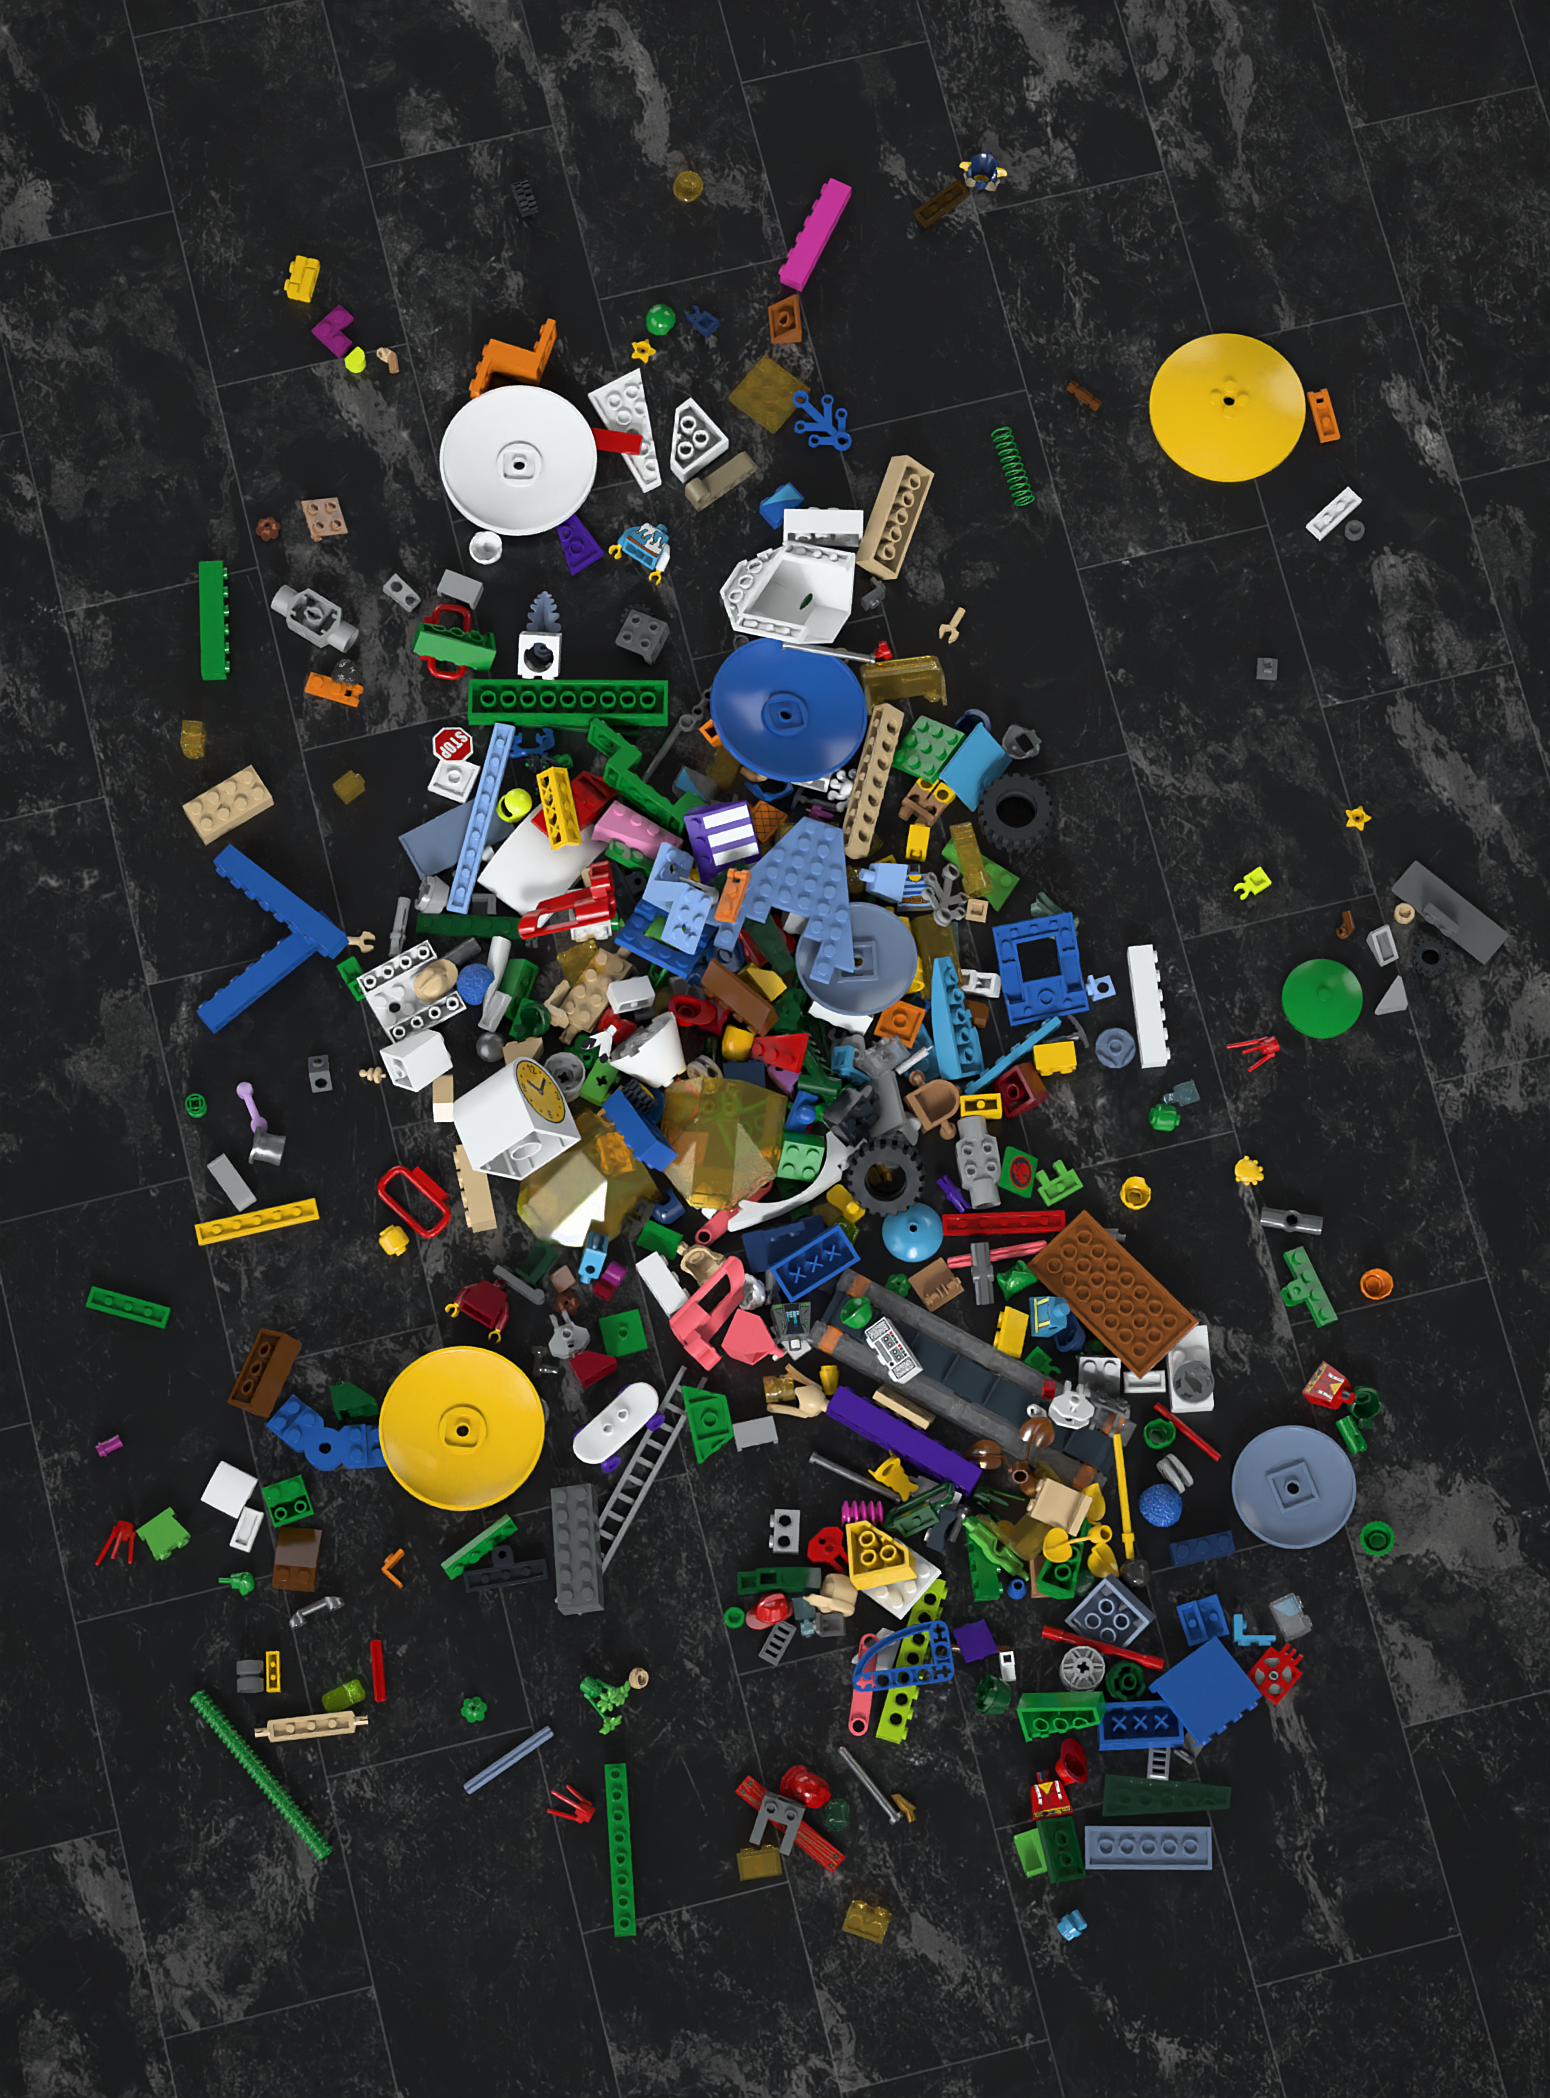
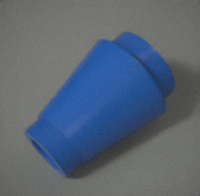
M1012 1579L1007 1584L1006 1591L1011 1598L1021 1599L1027 1593V1586L1021 1579ZM1014 1584H1015V1585L1020 1584V1585H1021V1588H1020V1589H1015V1588H1014Z

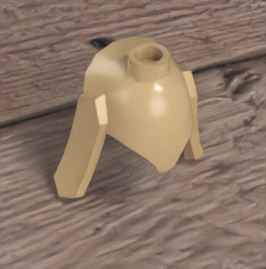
M789 1363L785 1369L790 1377L807 1385L797 1387L793 1392L799 1399V1409L794 1406L769 1403L767 1411L803 1418L817 1416L822 1411L826 1412L830 1401L826 1399L822 1391L823 1387L805 1377Z

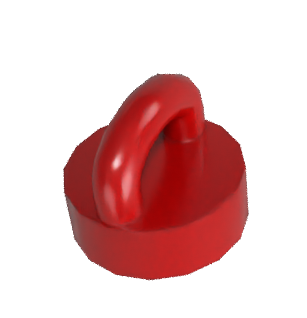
M886 641L878 642L879 648L873 651L876 658L883 656L885 660L892 658Z

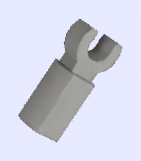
M766 1270L765 1292H767L764 1304H771V1299H773V1305L781 1304V1298L778 1295L780 1286L770 1270Z

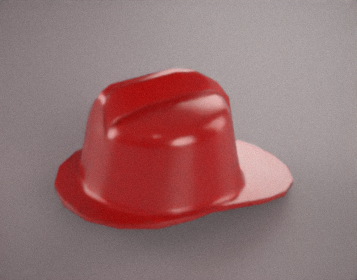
M677 994L669 1000L670 1013L673 1012L677 1024L688 1027L694 1024H708L716 1017L714 1005L706 1000L685 994Z
M768 1592L760 1598L758 1604L747 1612L746 1624L755 1630L768 1628L789 1618L794 1610L793 1603L785 1598L783 1593Z
M1072 1738L1064 1739L1062 1742L1061 1757L1055 1765V1770L1060 1777L1062 1785L1075 1782L1084 1783L1087 1780L1085 1752L1082 1746Z

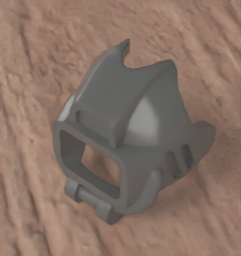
M1013 724L1008 728L1003 737L1002 747L1010 758L1024 759L1036 756L1040 751L1039 744L1042 741L1040 738L1038 739L1034 729L1030 731L1027 728L1020 727L1018 724ZM1022 734H1025L1034 746V748L1026 753L1015 740Z

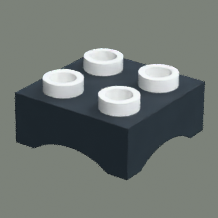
M948 1507L937 1510V1513L940 1515V1521L934 1524L933 1529L929 1528L924 1538V1541H927V1547L939 1552L943 1551L946 1544V1529L958 1513Z

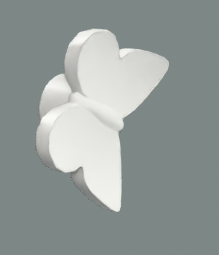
M904 1112L907 1124L897 1130L903 1132L908 1141L915 1145L918 1140L917 1130L920 1129L921 1122L911 1113Z

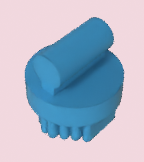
M1074 1910L1071 1915L1066 1914L1057 1925L1061 1935L1069 1941L1074 1937H1078L1082 1933V1929L1087 1927L1078 1910Z

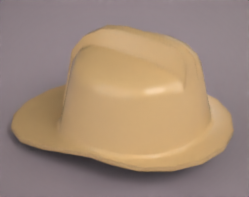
M440 959L427 966L419 973L414 982V991L417 997L426 1002H433L448 992L457 981L458 970L455 964L449 960Z

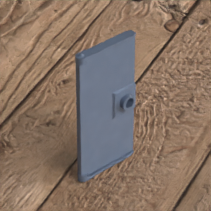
M475 798L399 836V840L414 865L420 880L423 881L428 875L434 876L458 864ZM498 799L484 848L505 840L515 830L512 823L506 822L498 816L496 811ZM501 806L502 812L505 816H507L503 807Z

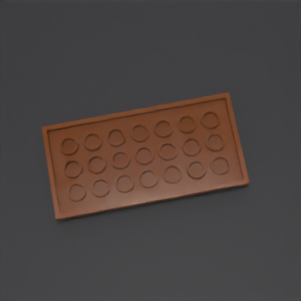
M1085 1210L1027 1264L1039 1281L1056 1297L1064 1298L1065 1303L1070 1307V1311L1139 1380L1199 1324V1321Z

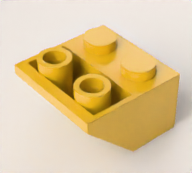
M1007 1306L1004 1312L1000 1311L997 1328H1001L1000 1332L996 1331L993 1347L997 1348L996 1354L1020 1359L1029 1315Z

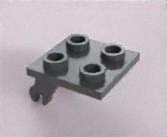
M1091 1391L1090 1403L1096 1409L1089 1429H1094L1103 1407L1116 1413L1108 1437L1112 1438L1120 1417L1129 1420L1130 1405L1124 1399L1108 1397V1394L1104 1391Z

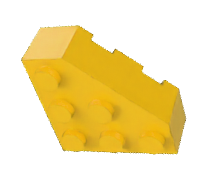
M866 1520L846 1524L850 1580L857 1590L917 1578L916 1559L907 1547L899 1544L892 1537L878 1530Z

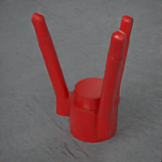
M1265 1036L1260 1039L1226 1046L1229 1049L1259 1043L1258 1046L1242 1051V1054H1247L1260 1050L1263 1055L1266 1054V1056L1248 1068L1249 1072L1268 1059L1275 1057L1274 1052L1280 1049L1275 1036L1268 1038Z
M118 1521L117 1526H114L112 1534L95 1563L96 1565L100 1564L114 1538H117L111 1559L115 1558L121 1540L127 1541L129 1538L128 1563H132L136 1534L133 1531V1524L126 1521Z
M569 1784L566 1785V1788L581 1801L580 1804L555 1790H551L553 1795L575 1807V1814L578 1816L552 1809H547L548 1813L575 1820L581 1824L583 1821L587 1823L590 1821L596 1810L592 1806L593 1803L586 1800Z

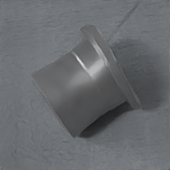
M257 1126L249 1163L253 1164L254 1160H259L279 1166L284 1152L286 1136L262 1132L261 1126Z

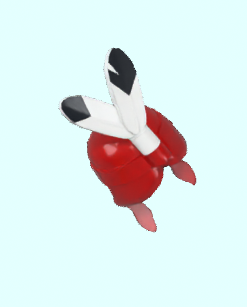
M610 1005L599 1019L597 1025L598 1034L585 1039L581 1044V1048L591 1049L601 1044L599 1060L601 1064H605L609 1059L612 1044L618 1045L625 1042L637 1030L638 1023L635 1018L632 1022L621 1019L619 1013L614 1014Z

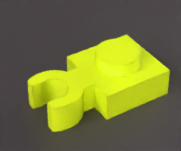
M1258 867L1243 878L1245 883L1237 884L1234 887V891L1243 889L1245 893L1240 896V899L1243 900L1247 898L1250 891L1256 895L1271 885L1272 882L1262 868Z

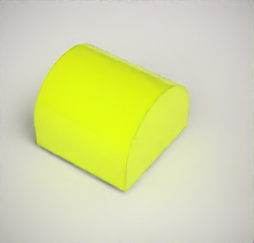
M356 347L345 358L346 368L351 372L359 373L366 367L364 352L359 347Z

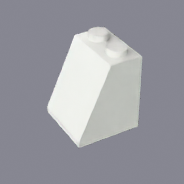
M427 1029L380 1050L394 1085L418 1092L453 1067L450 1060L451 1056L443 1043L444 1038L439 1032Z

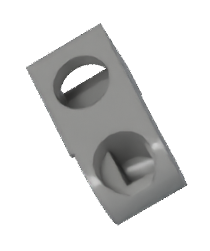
M396 573L383 586V592L391 596L408 612H411L421 602L420 597Z

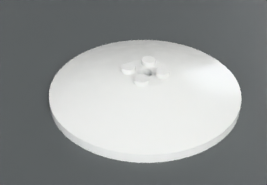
M515 385L500 387L471 400L451 421L443 437L440 449L442 481L455 507L476 525L504 535L536 534L549 530L567 520L586 500L594 483L597 470L595 440L582 414L561 396L533 386ZM517 462H522L525 464V467L522 470H517L514 468V465Z

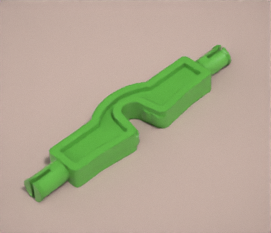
M968 1517L962 1520V1524L970 1531L969 1536L982 1547L984 1554L991 1562L1000 1564L1012 1576L1018 1575L1024 1582L1030 1579V1575L1022 1569L1023 1563L1008 1547L1003 1546L996 1551L998 1539L980 1523L974 1524Z

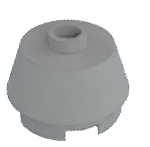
M430 875L425 877L420 885L419 897L415 900L414 907L421 910V913L439 914L443 907H446L448 904L449 886L436 875L434 877Z

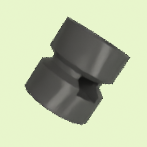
M261 1660L236 1662L237 1674L240 1675V1678L237 1679V1692H263L264 1679L260 1675L264 1673V1662Z

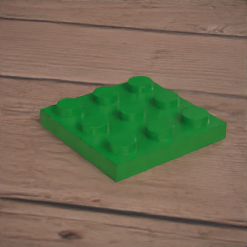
M921 715L894 751L891 766L934 784L939 774L967 739V736L963 732Z

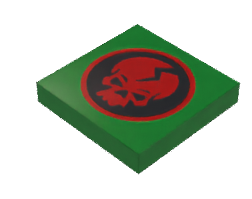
M1006 1147L998 1186L1024 1198H1031L1038 1159L1016 1148Z

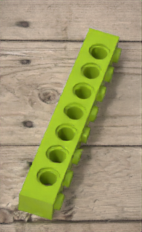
M936 1578L912 1607L907 1627L921 1624L918 1620L921 1615H927L930 1621L940 1619L943 1609L939 1607L940 1600H945L948 1588L944 1587L946 1581ZM932 1595L935 1597L936 1602L929 1605L925 1603L924 1597ZM928 1631L903 1639L895 1668L922 1665L924 1659L928 1660L931 1647H928ZM915 1635H922L924 1643L920 1645L915 1644L913 1637ZM909 1655H916L919 1662L915 1665L908 1663L907 1657ZM925 1669L919 1670L918 1676L920 1679H923ZM906 1672L898 1674V1680L903 1683L901 1677L906 1675ZM910 1686L889 1689L876 1733L877 1738L900 1744L901 1739H906L909 1729L905 1727L906 1720H911L914 1707L910 1706L912 1699L917 1700L920 1687ZM900 1694L907 1697V1703L904 1705L896 1702L895 1698ZM892 1715H899L902 1722L894 1725L890 1722V1717Z

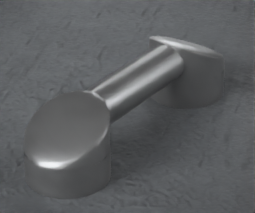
M324 1597L299 1609L290 1619L289 1625L291 1629L301 1627L307 1623L304 1616L325 1606L328 1607L329 1611H334L345 1605L344 1601L340 1597Z

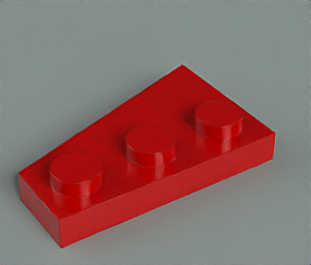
M810 1034L755 1037L749 1057L794 1073H800Z

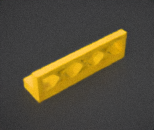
M551 767L536 776L551 850L556 851L566 845L578 846L582 844L567 768ZM549 776V784L546 787L544 778ZM550 795L553 796L552 805H549ZM554 813H555L556 816H557V820H556V823H555V824H553V820H552V818H553V816H554ZM558 832L560 833L562 840L559 843H557L556 839Z

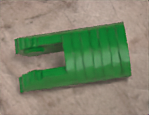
M1352 1415L1335 1423L1351 1454H1357L1358 1451L1366 1450L1367 1445Z

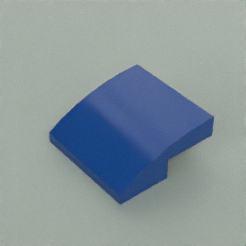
M1218 1594L1176 1607L1189 1647L1208 1642L1214 1636L1221 1638L1231 1634Z

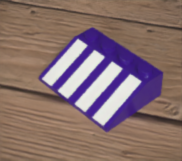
M747 800L691 807L683 816L703 885L715 887V889L723 888L728 878L729 868H736L738 871L751 870L762 859Z

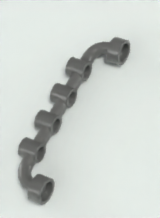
M744 635L736 636L733 640L735 651L749 643L748 638ZM712 685L703 692V698L700 703L692 708V715L684 714L680 717L679 727L685 732L693 730L696 721L704 717V709L710 704V699H707L706 696L711 694ZM700 711L701 714L697 715L695 712Z

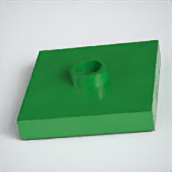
M638 1309L598 1319L607 1356L619 1357L648 1350Z

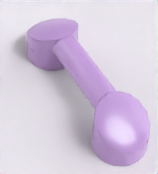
M248 1082L240 1083L236 1090L238 1096L245 1100L252 1117V1131L255 1134L256 1127L261 1126V1131L267 1132L268 1124L264 1118L260 1117L252 1098V1085Z

